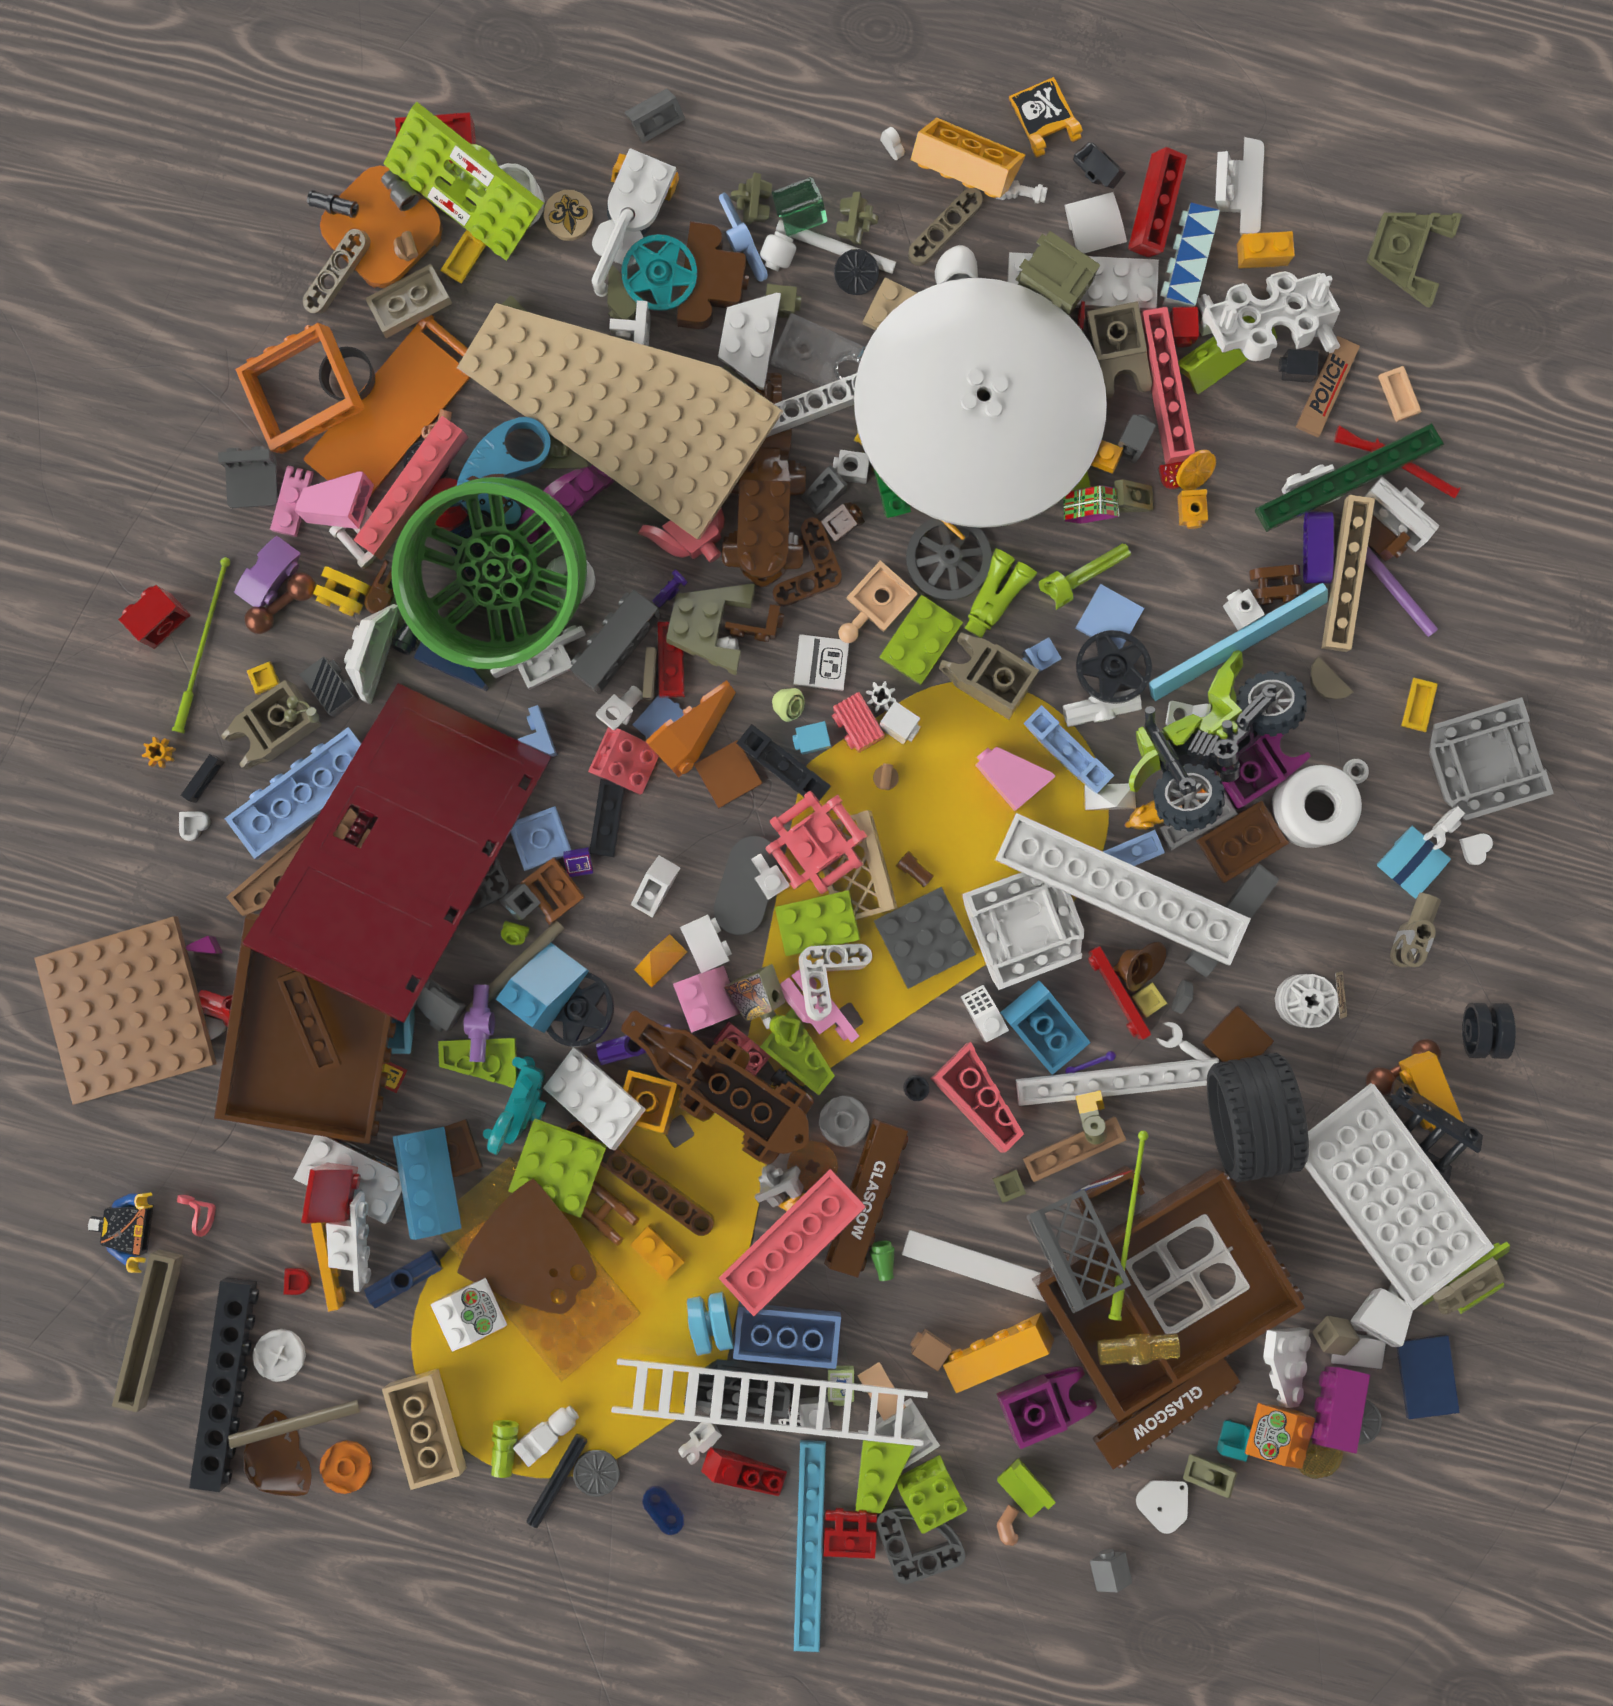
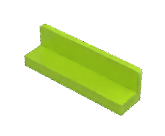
M1252 316L1242 317L1246 323L1255 322ZM1273 327V328L1271 329V331H1272V334H1273V335L1275 336V338L1277 339V335H1276L1275 329H1274V327ZM1213 336L1179 360L1178 365L1180 372L1190 379L1194 392L1200 394L1247 361L1248 358L1245 357L1239 348L1222 353Z

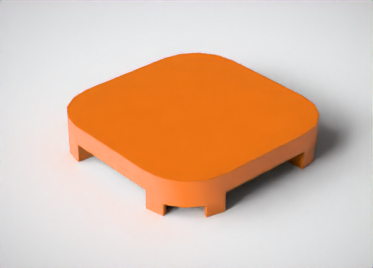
M380 165L370 167L364 171L339 196L342 199L357 202L359 212L355 218L338 213L332 215L325 210L320 222L321 234L334 251L345 234L351 229L363 230L369 235L370 247L354 270L373 288H386L399 281L433 246L437 247L442 240L443 230L439 214L426 199H420L414 207L407 211H401L390 197L391 189H387L381 182L382 176L389 171V168ZM405 231L412 233L418 256L411 261L400 259L394 251V240L402 236V233ZM355 236V237H354V240H355V242H356L355 245L360 246V245H361V242L359 241V238H360V237H356V236ZM345 254L340 256L346 263H349L348 257Z

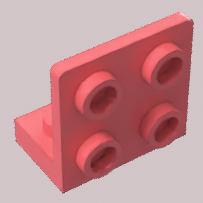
M608 727L588 772L641 795L659 757L645 741L621 729L612 730Z

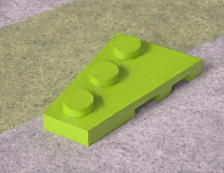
M863 1440L856 1511L867 1510V1512L882 1513L914 1445Z

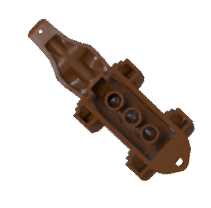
M767 373L764 390L756 387V392L773 404L781 402L782 375L780 373ZM792 428L766 437L731 493L739 494L738 531L729 533V537L724 536L722 562L725 566L740 568L742 574L748 580L762 588L781 578L786 569H799L803 565L804 540L799 539V536L794 535V533H789L790 496L801 495L805 493L806 466H801V463H796L795 460H789ZM766 577H767V579H766L765 581H763V582H762V581H759V579H758V578H766Z
M637 1010L629 1014L621 1027V1031L647 1052L658 1073L684 1087L681 1092L682 1096L679 1099L681 1101L679 1105L681 1109L703 1122L709 1120L715 1113L745 1133L743 1135L744 1140L742 1144L744 1147L742 1150L765 1165L772 1164L779 1154L791 1153L804 1148L808 1144L809 1122L807 1113L813 1105V1096L790 1081L786 1085L782 1083L780 1087L777 1086L776 1088L766 1083L746 1069L750 1061V1054L727 1038L723 1042L719 1041L717 1045L714 1044L710 1049L688 1030L663 1026Z

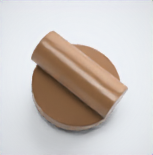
M410 231L403 232L402 236L394 240L396 255L406 261H411L418 256Z
M883 764L875 770L873 780L879 789L890 790L898 783V773L893 768V765Z

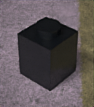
M1288 349L1283 357L1279 359L1278 371L1282 372L1281 380L1311 383L1317 376L1319 351Z

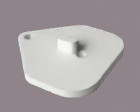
M1152 1480L1138 1492L1136 1505L1160 1532L1172 1533L1187 1519L1188 1486L1184 1481Z

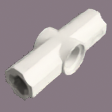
M1136 690L1121 691L1115 693L1113 697L1126 696ZM1140 695L1133 700L1120 704L1105 703L1094 697H1089L1088 700L1062 706L1067 727L1094 721V723L1116 718L1117 715L1142 709Z

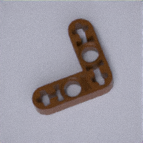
M808 518L801 526V534L815 569L783 581L774 587L773 600L779 606H789L837 587L841 582L842 573L823 524L816 518ZM812 524L813 527L819 528L816 531V536L818 540H820L821 538L824 539V541H818L814 543L812 546H810L809 543L814 542L813 536L811 533L806 534L805 532L808 530V525ZM825 547L829 553L828 557L824 560L817 559L814 555L816 548ZM828 570L832 574L837 573L834 582L826 579L821 581L823 587H818V580L814 575L819 574V579L826 576V571ZM804 579L812 580L815 585L814 589L810 592H804L800 588L801 581ZM796 583V590L800 596L795 597V592L788 595V600L785 601L782 597H777L780 594V589L784 588L786 592L793 590L791 584Z

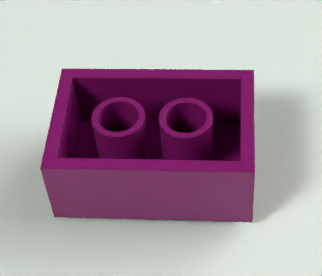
M1325 1366V1370L1321 1372L1319 1377V1386H1322L1320 1397L1316 1398L1314 1406L1317 1416L1311 1435L1312 1444L1357 1454L1370 1378L1369 1374L1340 1367Z

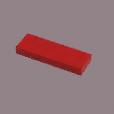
M658 622L659 698L685 697L684 651L667 643L666 637L670 622Z

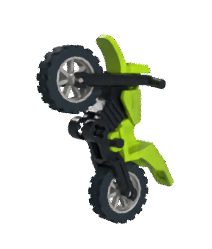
M1236 650L1221 669L1218 670L1208 691L1211 712L1207 716L1188 715L1167 725L1160 731L1156 725L1155 708L1152 706L1146 707L1145 729L1140 727L1136 731L1137 743L1142 759L1130 775V791L1137 793L1147 778L1161 769L1163 778L1157 780L1156 788L1153 791L1155 809L1160 820L1163 819L1165 825L1173 826L1175 830L1181 831L1186 829L1187 832L1194 831L1197 828L1199 830L1204 829L1209 823L1212 825L1216 821V817L1221 816L1223 807H1225L1224 787L1221 781L1233 782L1240 776L1239 756L1248 747H1252L1261 736L1270 734V737H1274L1279 733H1282V735L1287 734L1290 729H1296L1299 726V722L1304 720L1305 712H1307L1306 691L1303 684L1297 682L1296 677L1292 675L1287 676L1285 672L1280 671L1279 673L1267 671V674L1263 675L1258 673L1255 675V678H1249L1245 681V685L1239 688V695L1236 697L1233 685L1235 678L1243 667L1242 652ZM1282 696H1285V697H1287L1288 699H1280V698H1281ZM1201 789H1203V790L1206 791L1207 793H1198V792H1199ZM1172 796L1178 798L1177 800L1170 802ZM1197 800H1206V801H1205L1203 804H1201V803L1198 802Z

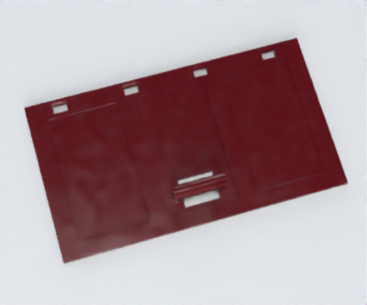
M397 683L242 944L405 1023L549 764L551 756ZM524 776L532 779L526 791L519 787ZM351 805L359 808V813L344 839L341 840L335 837L334 834ZM374 817H378L361 848H358L357 846ZM488 841L496 844L489 856L482 852ZM450 908L458 911L452 924L444 920ZM412 977L420 979L413 993L406 989Z

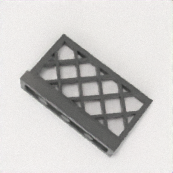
M1085 1189L1026 1216L1072 1313L1131 1286ZM1079 1197L1082 1198L1086 1206L1083 1216L1069 1211L1072 1200ZM1067 1203L1066 1209L1059 1208ZM1053 1209L1064 1213L1060 1226L1057 1227L1049 1224L1045 1213ZM1088 1212L1092 1219L1086 1218ZM1067 1215L1081 1219L1077 1234L1063 1229ZM1085 1221L1094 1224L1097 1229L1094 1240L1080 1235ZM1052 1229H1055V1230L1058 1231L1056 1236H1055V1234H1054V1232H1053ZM1061 1232L1075 1237L1071 1251L1060 1247L1058 1241ZM1099 1236L1101 1237L1103 1243L1098 1242ZM1079 1239L1093 1244L1089 1258L1074 1253ZM1096 1245L1107 1249L1109 1257L1106 1264L1092 1259ZM1064 1253L1069 1254L1068 1261H1067V1259H1066ZM1073 1256L1087 1261L1083 1276L1072 1271L1070 1264ZM1111 1260L1113 1261L1115 1268L1110 1266ZM1090 1263L1105 1268L1100 1282L1086 1277ZM1108 1269L1117 1272L1123 1283L1116 1287L1104 1284ZM1075 1277L1081 1279L1080 1285L1078 1284ZM1085 1281L1099 1285L1096 1296L1089 1300H1086L1082 1292ZM1102 1287L1110 1289L1101 1293Z

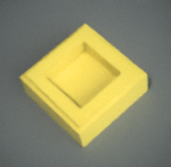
M1153 983L1148 984L1131 996L1145 1018L1167 1004Z

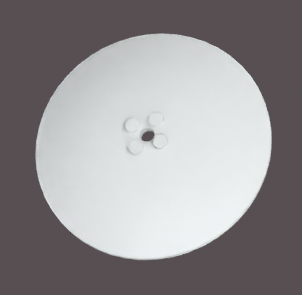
M967 278L948 281L927 288L905 300L884 319L872 335L861 358L855 381L854 412L858 434L863 449L880 478L894 493L915 509L941 521L961 526L981 528L1010 525L1030 519L1057 504L1070 493L1089 469L1101 443L1106 422V388L1097 356L1082 330L1069 315L1046 297L1026 287L997 279ZM979 390L988 391L990 400H979L977 392Z

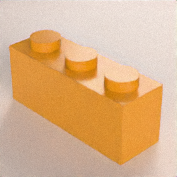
M1427 1051L1414 1054L1398 1062L1402 1070L1399 1074L1404 1084L1409 1085L1415 1092L1463 1122L1436 1054ZM1425 1119L1420 1122L1424 1130L1432 1132L1436 1128V1126Z

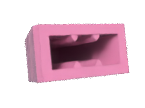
M356 472L303 488L300 498L297 500L295 511L306 523L359 529L374 484L363 472Z
M998 747L992 751L989 748L984 750L977 756L980 761L975 765L1014 811L1055 777L1052 772Z

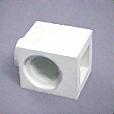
M840 450L839 457H834L833 468L844 481L866 484L869 465L866 453ZM854 462L858 468L855 471L849 472L844 468V464Z

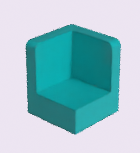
M1224 1420L1217 1445L1218 1452L1221 1455L1246 1462L1248 1455L1245 1454L1251 1428L1247 1425Z

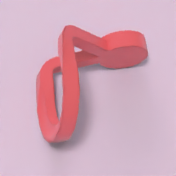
M178 1195V1203L190 1205L195 1209L192 1233L198 1237L205 1236L211 1229L214 1221L215 1205L196 1201L192 1196ZM200 1206L208 1207L206 1223L198 1231L197 1224L200 1216Z

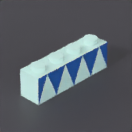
M1190 203L1187 211H1182L1179 225L1183 226L1181 235L1176 234L1173 249H1176L1175 258H1170L1166 271L1170 273L1169 281H1164L1160 296L1164 297L1162 306L1170 308L1195 307L1220 210Z

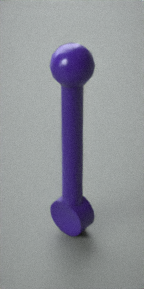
M1109 1051L1105 1056L1079 1066H1068L1065 1072L1066 1074L1076 1073L1106 1060L1113 1061L1116 1058V1054L1113 1051Z

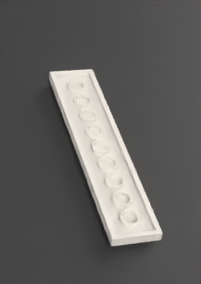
M1017 813L995 859L1004 865L1228 966L1231 965L1251 918Z

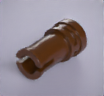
M908 851L896 864V867L905 874L908 873L924 888L934 875L917 862L918 859Z

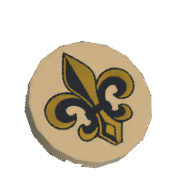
M562 190L555 193L548 199L544 207V220L548 230L561 240L574 241L582 238L593 224L594 212L590 201L582 193L575 190Z

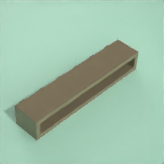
M160 1249L149 1255L112 1407L138 1412L147 1406L184 1255Z

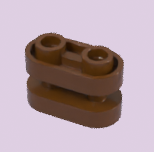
M1300 565L1262 567L1249 571L1250 581L1258 582L1259 588L1252 590L1251 593L1259 606L1273 604V600L1283 599V603H1288L1303 594L1302 585H1294L1293 578L1301 576ZM1283 579L1284 586L1269 587L1268 581Z

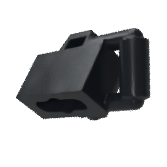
M1088 142L1074 154L1073 161L1094 184H1103L1105 187L1114 189L1126 173L1106 152L1099 149L1094 143Z

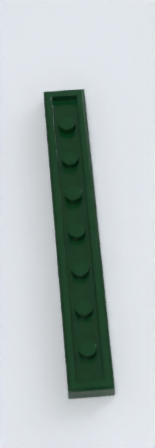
M1431 423L1257 507L1255 513L1265 531L1268 532L1442 448L1444 443Z

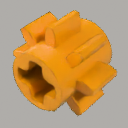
M152 737V743L143 744L146 747V753L142 754V757L150 759L149 766L154 767L158 762L159 767L165 768L166 762H174L172 752L176 751V748L167 746L170 740L164 738L160 743L157 737ZM157 749H160L162 752L161 756L155 753Z

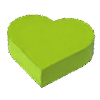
M783 1015L774 1016L770 1021L769 1027L772 1033L775 1034L776 1042L784 1047L792 1046L796 1041L801 1020Z

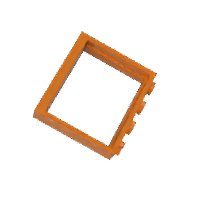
M316 323L313 326L307 325L304 331L287 336L283 343L266 348L263 354L246 359L247 363L235 369L268 447L272 452L284 454L365 409L330 327L320 323ZM321 341L345 399L281 434L257 376Z

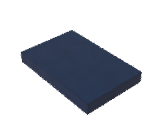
M1445 1334L1404 1340L1403 1346L1397 1347L1406 1418L1417 1419L1460 1413L1449 1336Z

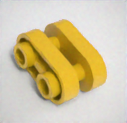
M325 566L321 576L328 580L324 587L316 585L313 595L317 596L315 601L330 607L331 603L340 606L338 611L353 617L354 613L360 614L363 604L357 602L360 594L366 596L371 586ZM337 584L351 589L347 597L334 592Z

